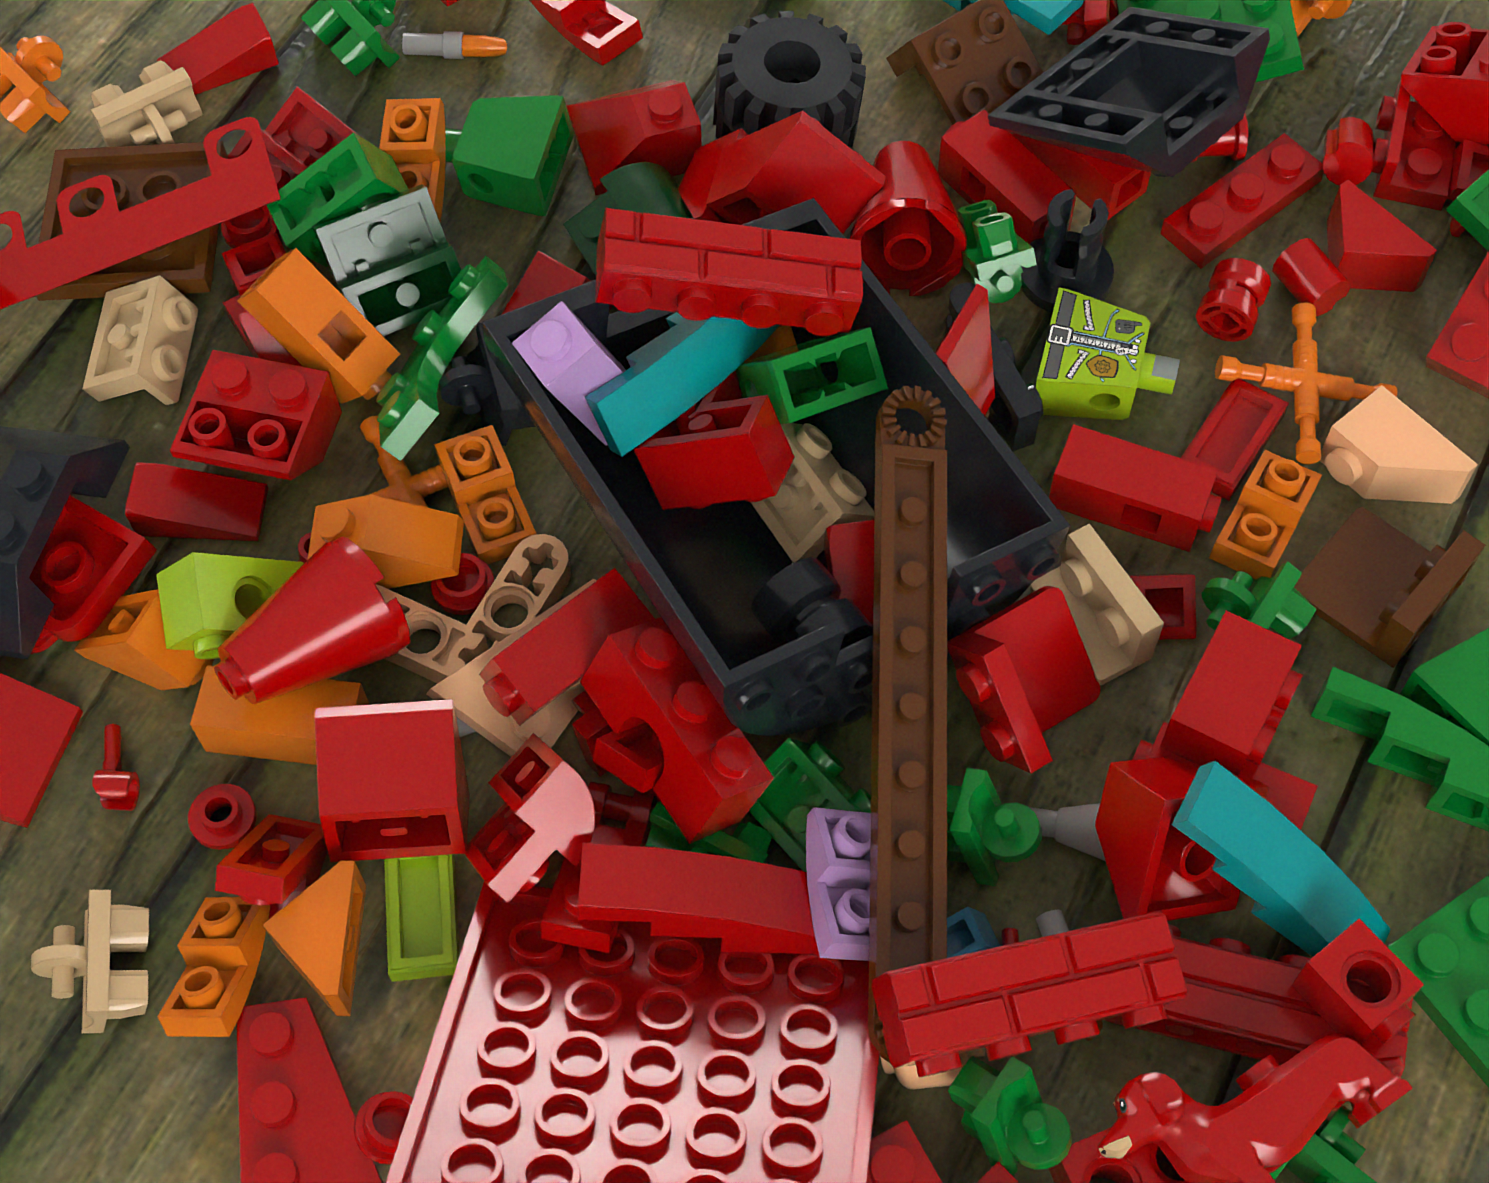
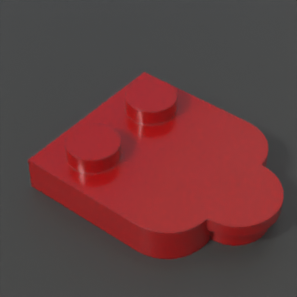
M70 495L29 577L54 603V607L31 654L46 650L58 639L73 642L91 635L101 625L113 609L114 604L123 596L157 549L143 536Z

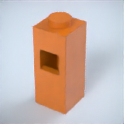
M297 248L276 259L237 300L303 367L328 371L338 401L341 404L361 396L366 400L371 399L382 390L387 381L392 377L387 368L396 360L400 353Z
M207 665L190 726L206 752L317 765L314 719L316 708L370 704L361 683L325 679L257 704H252L244 696L234 700L220 683L214 671V666Z

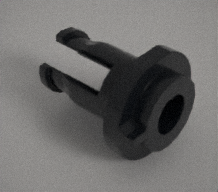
M1073 189L1064 190L1054 196L1049 203L1048 223L1045 226L1043 238L1034 240L1029 244L1034 248L1037 265L1028 268L1021 266L1023 269V273H1021V288L1024 294L1036 306L1051 313L1054 310L1059 287L1104 301L1110 292L1114 277L1112 258L1102 246L1104 236L1102 231L1106 227L1109 213L1106 203L1101 198L1095 200L1089 225L1084 226L1081 233L1068 231L1075 196Z

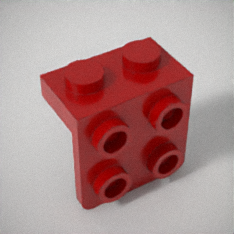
M1043 586L992 615L989 619L980 622L947 641V649L956 668L958 683L970 701L980 725L981 738L987 750L997 761H1004L1030 774L1053 761L1042 733L1092 704L1100 695L1099 682L1095 678V672L1065 596L1059 588Z

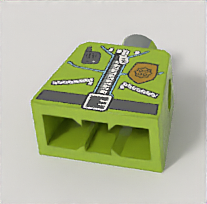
M1059 287L1036 381V389L1043 404V415L1124 420L1130 415L1137 388L1172 395L1180 359L1145 352L1151 324L1146 316Z

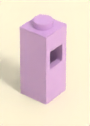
M561 301L514 340L512 345L545 388L607 446L608 444L585 396L626 371V369L568 306Z

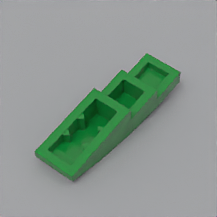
M1332 667L1318 693L1310 717L1374 739L1367 762L1432 785L1426 802V809L1489 832V746L1463 728L1406 697L1341 669Z

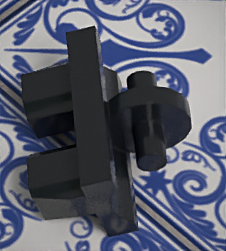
M478 323L476 328L478 345L467 354V357L459 356L452 359V369L440 379L439 390L442 399L446 403L453 406H462L463 412L466 415H474L479 412L483 428L493 425L501 445L506 446L512 429L536 426L490 357L484 340L483 323Z

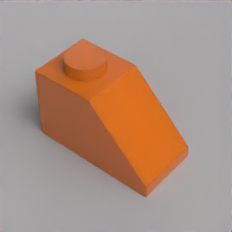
M372 494L315 506L308 559L324 543L331 542L342 536L347 537L359 546L380 570L384 579L375 585L391 589L457 576L459 573L464 520L457 514Z
M158 589L121 596L101 625L91 635L81 639L74 649L84 658L158 690L187 688L189 685L196 684L204 677L206 666H212L214 659L196 658L194 650L166 649Z

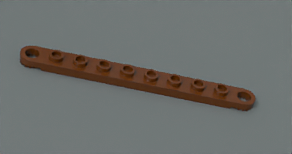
M903 386L900 390L896 389L887 397L877 413L875 438L868 1033L870 1041L880 1051L879 1055L889 1063L890 1060L882 1032L883 1024L879 1020L871 988L872 980L887 971L947 958V450H945V426L947 419H945V408L940 406L941 401L939 398L935 399L931 396V391L927 389L925 392L919 386H914V388ZM910 408L920 413L926 421L927 432L924 435L918 434L917 437L912 433L910 436L906 435L907 431L905 430L901 432V426L895 424L897 422L896 417H894L896 410Z

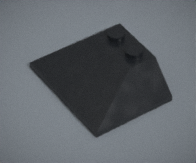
M1129 7L988 115L989 124L999 129L1124 167L1151 172L1155 176L1173 177L1183 171L1191 161L1216 143L1220 137L1243 119L1270 41L1269 28Z
M0 426V655L28 660L54 607V603L29 577L70 494L107 497L130 449L125 440Z

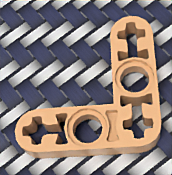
M547 534L531 535L523 539L515 547L467 624H463L383 586L376 585L385 603L395 597L397 598L406 617L410 636L420 629H432L441 635L437 647L428 653H413L405 647L398 654L385 659L438 684L466 665L468 661H472L489 649L485 635L494 642L493 647L557 603L571 577L568 550L565 545L555 536ZM546 557L551 558L554 569L542 568L532 582L534 595L527 589L533 577L530 563L541 564L545 561ZM515 603L527 609V618L516 627H500L493 621L495 612L506 604Z

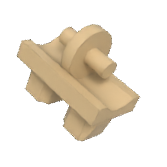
M160 60L143 68L142 73L139 75L142 86L124 94L118 85L108 84L92 92L91 97L95 108L91 109V112L106 147L145 145L154 140L158 144H174L170 133L188 125V122L203 115L193 92L191 79L183 67L173 71L165 62Z
M89 890L88 909L85 910L84 946L75 945V927L61 925L53 929V945L40 948L31 955L32 972L38 976L52 978L51 995L54 998L72 997L74 995V978L83 976L82 1033H103L107 1019H121L145 1014L148 1005V970H110V952H146L149 936V908L111 905V890Z

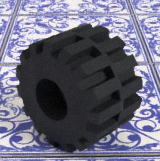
M779 11L778 18L769 19L763 13L750 18L749 28L741 25L736 26L729 33L728 43H722L718 53L713 113L716 139L740 128L750 135L803 110L810 117L818 120L824 128L848 147H853L866 78V66L861 64L863 54L857 43H846L848 33L838 25L827 28L823 26L822 17L810 13L807 19L795 18L794 11Z

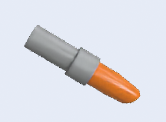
M444 31L443 34L404 32L402 49L404 55L443 56L444 59L464 60V57L484 58L503 56L507 51V43L503 38L486 35H465L464 32Z

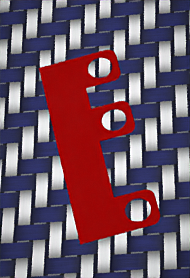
M245 117L214 129L205 136L203 145L211 176L120 212L112 179L107 175H98L65 188L59 193L56 200L63 234L29 248L26 246L20 214L16 211H7L0 214V224H6L12 229L11 241L4 249L0 250V310L280 200L258 120L253 117ZM233 130L247 131L251 135L252 142L244 154L232 159H226L218 155L216 148L222 136ZM86 188L100 189L104 194V202L98 211L87 217H76L71 214L69 205L72 198L78 192Z

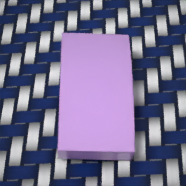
M813 807L807 815V885L813 929L820 958L869 961L871 813Z

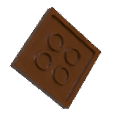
M218 141L216 148L218 155L228 159L223 142ZM203 142L55 150L39 243L63 234L56 200L59 193L65 188L98 175H107L112 179L120 212L211 176ZM98 188L81 190L70 202L69 209L71 214L76 217H87L94 214L102 206L104 194ZM219 224L44 292L36 297L39 301L105 298V294L108 291L159 275L182 294L211 292Z

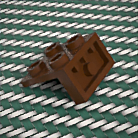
M978 0L911 39L886 58L896 77L914 67L919 76L925 75L952 125L959 121L965 122L984 109L990 114L1043 73L1004 0Z
M1358 507L1302 571V575L1294 588L1317 609L1314 614L1394 668L1464 583L1486 545L1463 530L1448 550L1437 544L1429 551L1366 508Z

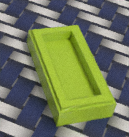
M455 854L384 859L388 975L391 981L454 975L460 956Z

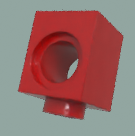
M1359 918L1306 963L1292 983V986L1336 1033H1343L1361 1044L1374 1034L1382 1044H1385L1416 1016L1407 1004L1424 984ZM1355 978L1366 982L1373 989L1377 1002L1369 1003L1358 999L1350 991L1347 979Z

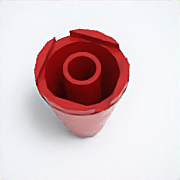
M911 141L890 143L878 152L873 166L886 176L884 185L863 207L855 219L849 239L861 240L862 260L889 295L891 288L898 290L908 289L909 297L922 296L944 287L959 274L963 265L962 251L966 250V233L926 149Z
M342 536L331 542L324 543L218 647V655L221 662L214 666V671L224 689L234 700L244 696L252 704H257L391 657L410 644V629L400 603L396 597L385 603L382 594L375 585L384 579V576L359 546L347 537Z

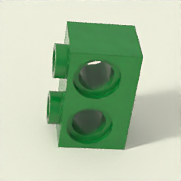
M353 132L280 188L278 191L281 199L267 204V207L286 247L292 250L297 248L304 256L327 267V262L312 226L408 190V187L392 156Z

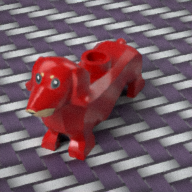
M1331 1033L1324 1038L1318 1039L1281 1066L1272 1054L1268 1055L1235 1080L1243 1090V1093L1219 1106H1207L1195 1101L1179 1087L1174 1079L1166 1074L1154 1072L1140 1074L1129 1080L1117 1093L1113 1102L1117 1120L1097 1147L1104 1157L1120 1159L1130 1155L1144 1145L1155 1143L1163 1151L1179 1176L1189 1183H1276L1270 1173H1273L1304 1148L1331 1110L1335 1111L1345 1102L1349 1101L1352 1109L1348 1118L1358 1129L1413 1088L1407 1080L1395 1075L1404 1067L1401 1056L1376 1058L1357 1040L1343 1033Z

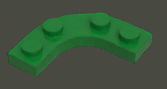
M486 255L476 268L468 264L456 276L448 290V293L453 297L438 314L431 310L420 321L412 334V339L418 343L406 361L401 372L395 373L387 381L376 399V402L383 406L377 418L379 422L380 447L400 461L438 416V384L455 352L508 286L504 269Z

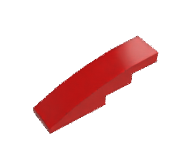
M582 843L578 899L579 920L651 922V936L721 938V952L819 954L810 911L807 872L729 856L658 847Z

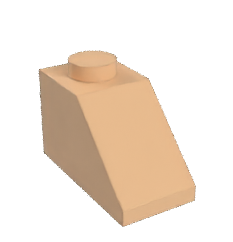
M1382 385L1332 425L1321 450L1320 460L1334 479L1342 484L1349 485L1364 499L1452 504L1461 496L1478 465Z

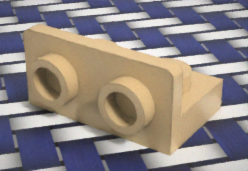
M160 275L106 292L82 390L99 402L145 389L165 405L177 403L180 397L197 319V306Z
M796 423L781 424L795 458L777 495L762 501L751 502L793 563L809 557L816 558L824 550L825 529L828 526L867 521L875 517V512L864 498L866 490L862 483L853 474L842 469L830 453L832 450L830 440L821 430L808 423L804 425Z
M1090 523L1068 534L1061 565L1042 577L1035 579L1030 585L1029 591L1031 594L1043 586H1052L1059 588L1063 592L1095 672V678L1099 685H1104L1152 659L1164 622Z

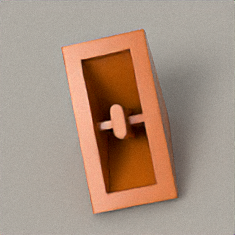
M340 861L263 924L276 947L336 1016H351L367 885L355 861Z

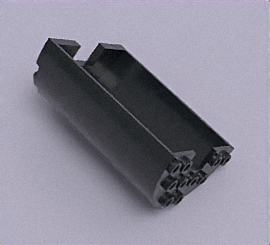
M814 198L743 224L744 226L845 238ZM862 260L860 269L863 277L862 303L850 331L871 327L888 389L792 423L801 425L805 423L811 424L827 436L832 444L830 453L842 469L853 474L862 483L866 490L864 498L875 512L876 417L879 409L896 389L900 390L903 386H909V388L919 386L925 392L927 389L931 391V396L935 399L939 398L941 401L940 406L945 408V419H947L945 426V450H947V641L1015 603L1035 579L1042 577L1053 569L1060 560V554L1057 550L1071 525ZM596 280L483 321L485 344L494 364L729 721L747 733L776 736L811 730L835 721L838 726L844 727L863 717L872 706L873 635L840 650L846 630L837 620L789 643L787 641L779 642L773 640L752 613L751 606L753 600L761 588L774 575L793 564V561L751 502L740 500L715 503L700 509L682 507L663 510L634 449L622 457L611 451L608 445L606 446L545 388L512 345L514 340L558 303L563 301L622 366L628 370L631 367L626 357L668 331L670 326L666 318L675 312L647 309L639 313L617 311L609 315L610 304L595 303ZM791 326L796 345L828 337L814 335L807 331L806 328ZM835 361L820 363L824 377L828 381L835 383L838 378V368ZM910 408L896 410L894 417H896L897 422L895 424L901 426V432L905 430L907 431L906 435L910 436L912 433L915 434V437L918 434L924 435L927 432L926 421L920 413ZM823 550L816 558L828 570ZM947 649V660H948L949 658H951V656H950V653H949V651H948V649Z

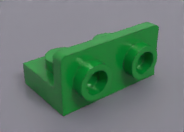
M789 737L764 762L774 779L749 810L763 828L770 832L772 838L799 868L807 872L806 827L807 815L811 809L815 807L871 813V794L863 788H860L856 793L839 775L845 769V766L824 744L816 741L811 746L808 743Z

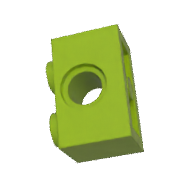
M192 552L160 571L156 575L166 649L194 650L195 657L199 659L219 658L218 647L304 563Z

